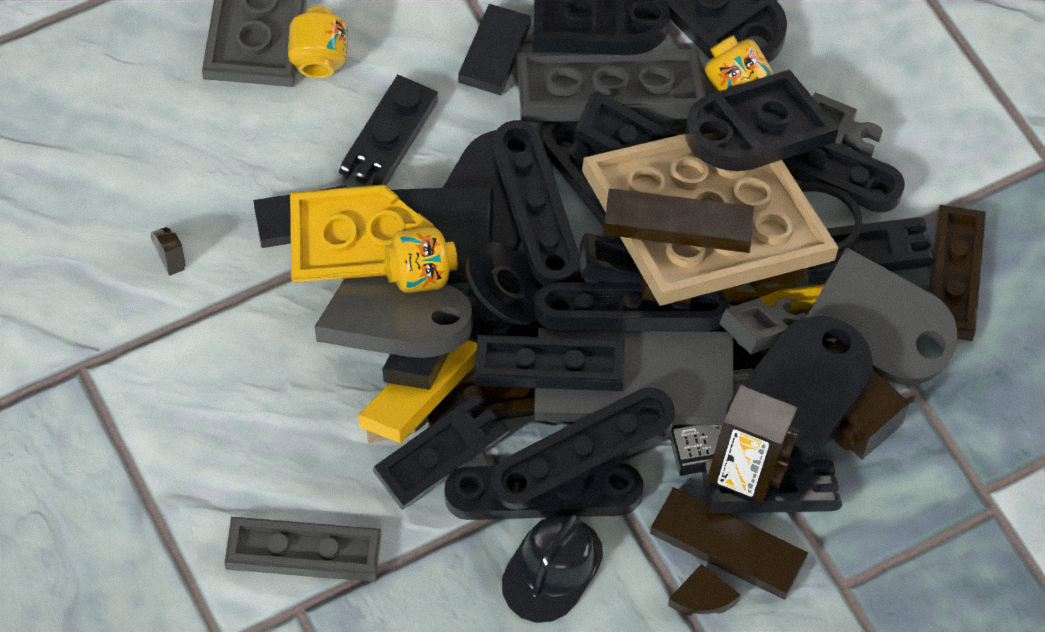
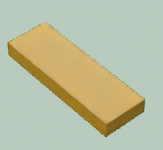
M467 340L459 348L449 352L430 390L389 383L358 414L360 428L401 444L475 366L477 343Z

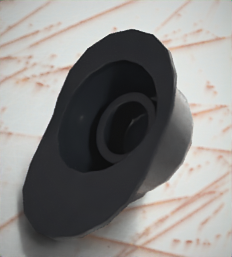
M573 514L571 517L553 515L539 521L527 533L508 562L503 574L502 594L508 607L520 618L534 623L553 622L566 616L578 603L597 573L603 559L602 543L598 535L585 522L581 521V517Z

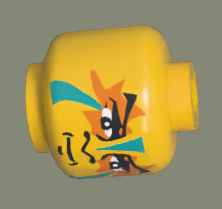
M320 6L307 9L306 13L296 16L291 21L288 57L289 61L298 68L302 75L312 78H326L332 76L336 70L346 63L348 26L341 17L334 15L331 9Z
M734 35L710 49L714 57L705 65L706 75L716 92L773 74L757 43L752 39L737 42Z
M436 227L398 231L393 236L391 244L384 246V261L389 283H396L398 288L404 293L442 289L447 284L449 271L457 270L455 244L453 241L445 242L443 234Z

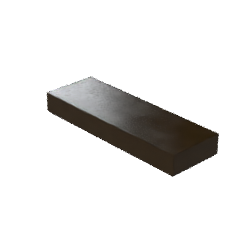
M609 188L603 235L749 253L752 242L754 206Z
M939 205L933 247L935 263L931 267L929 293L939 298L952 313L957 327V339L973 341L976 332L986 211Z
M675 487L669 493L650 530L651 535L783 600L787 598L808 556L807 551L728 513H709L706 502Z

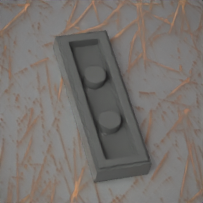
M231 516L224 563L226 570L376 582L382 534L381 529Z

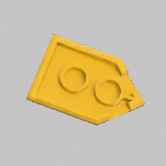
M385 185L290 193L292 283L387 275L384 261V246L391 244L393 236L401 230L434 226L420 213L417 214L402 202L398 195Z

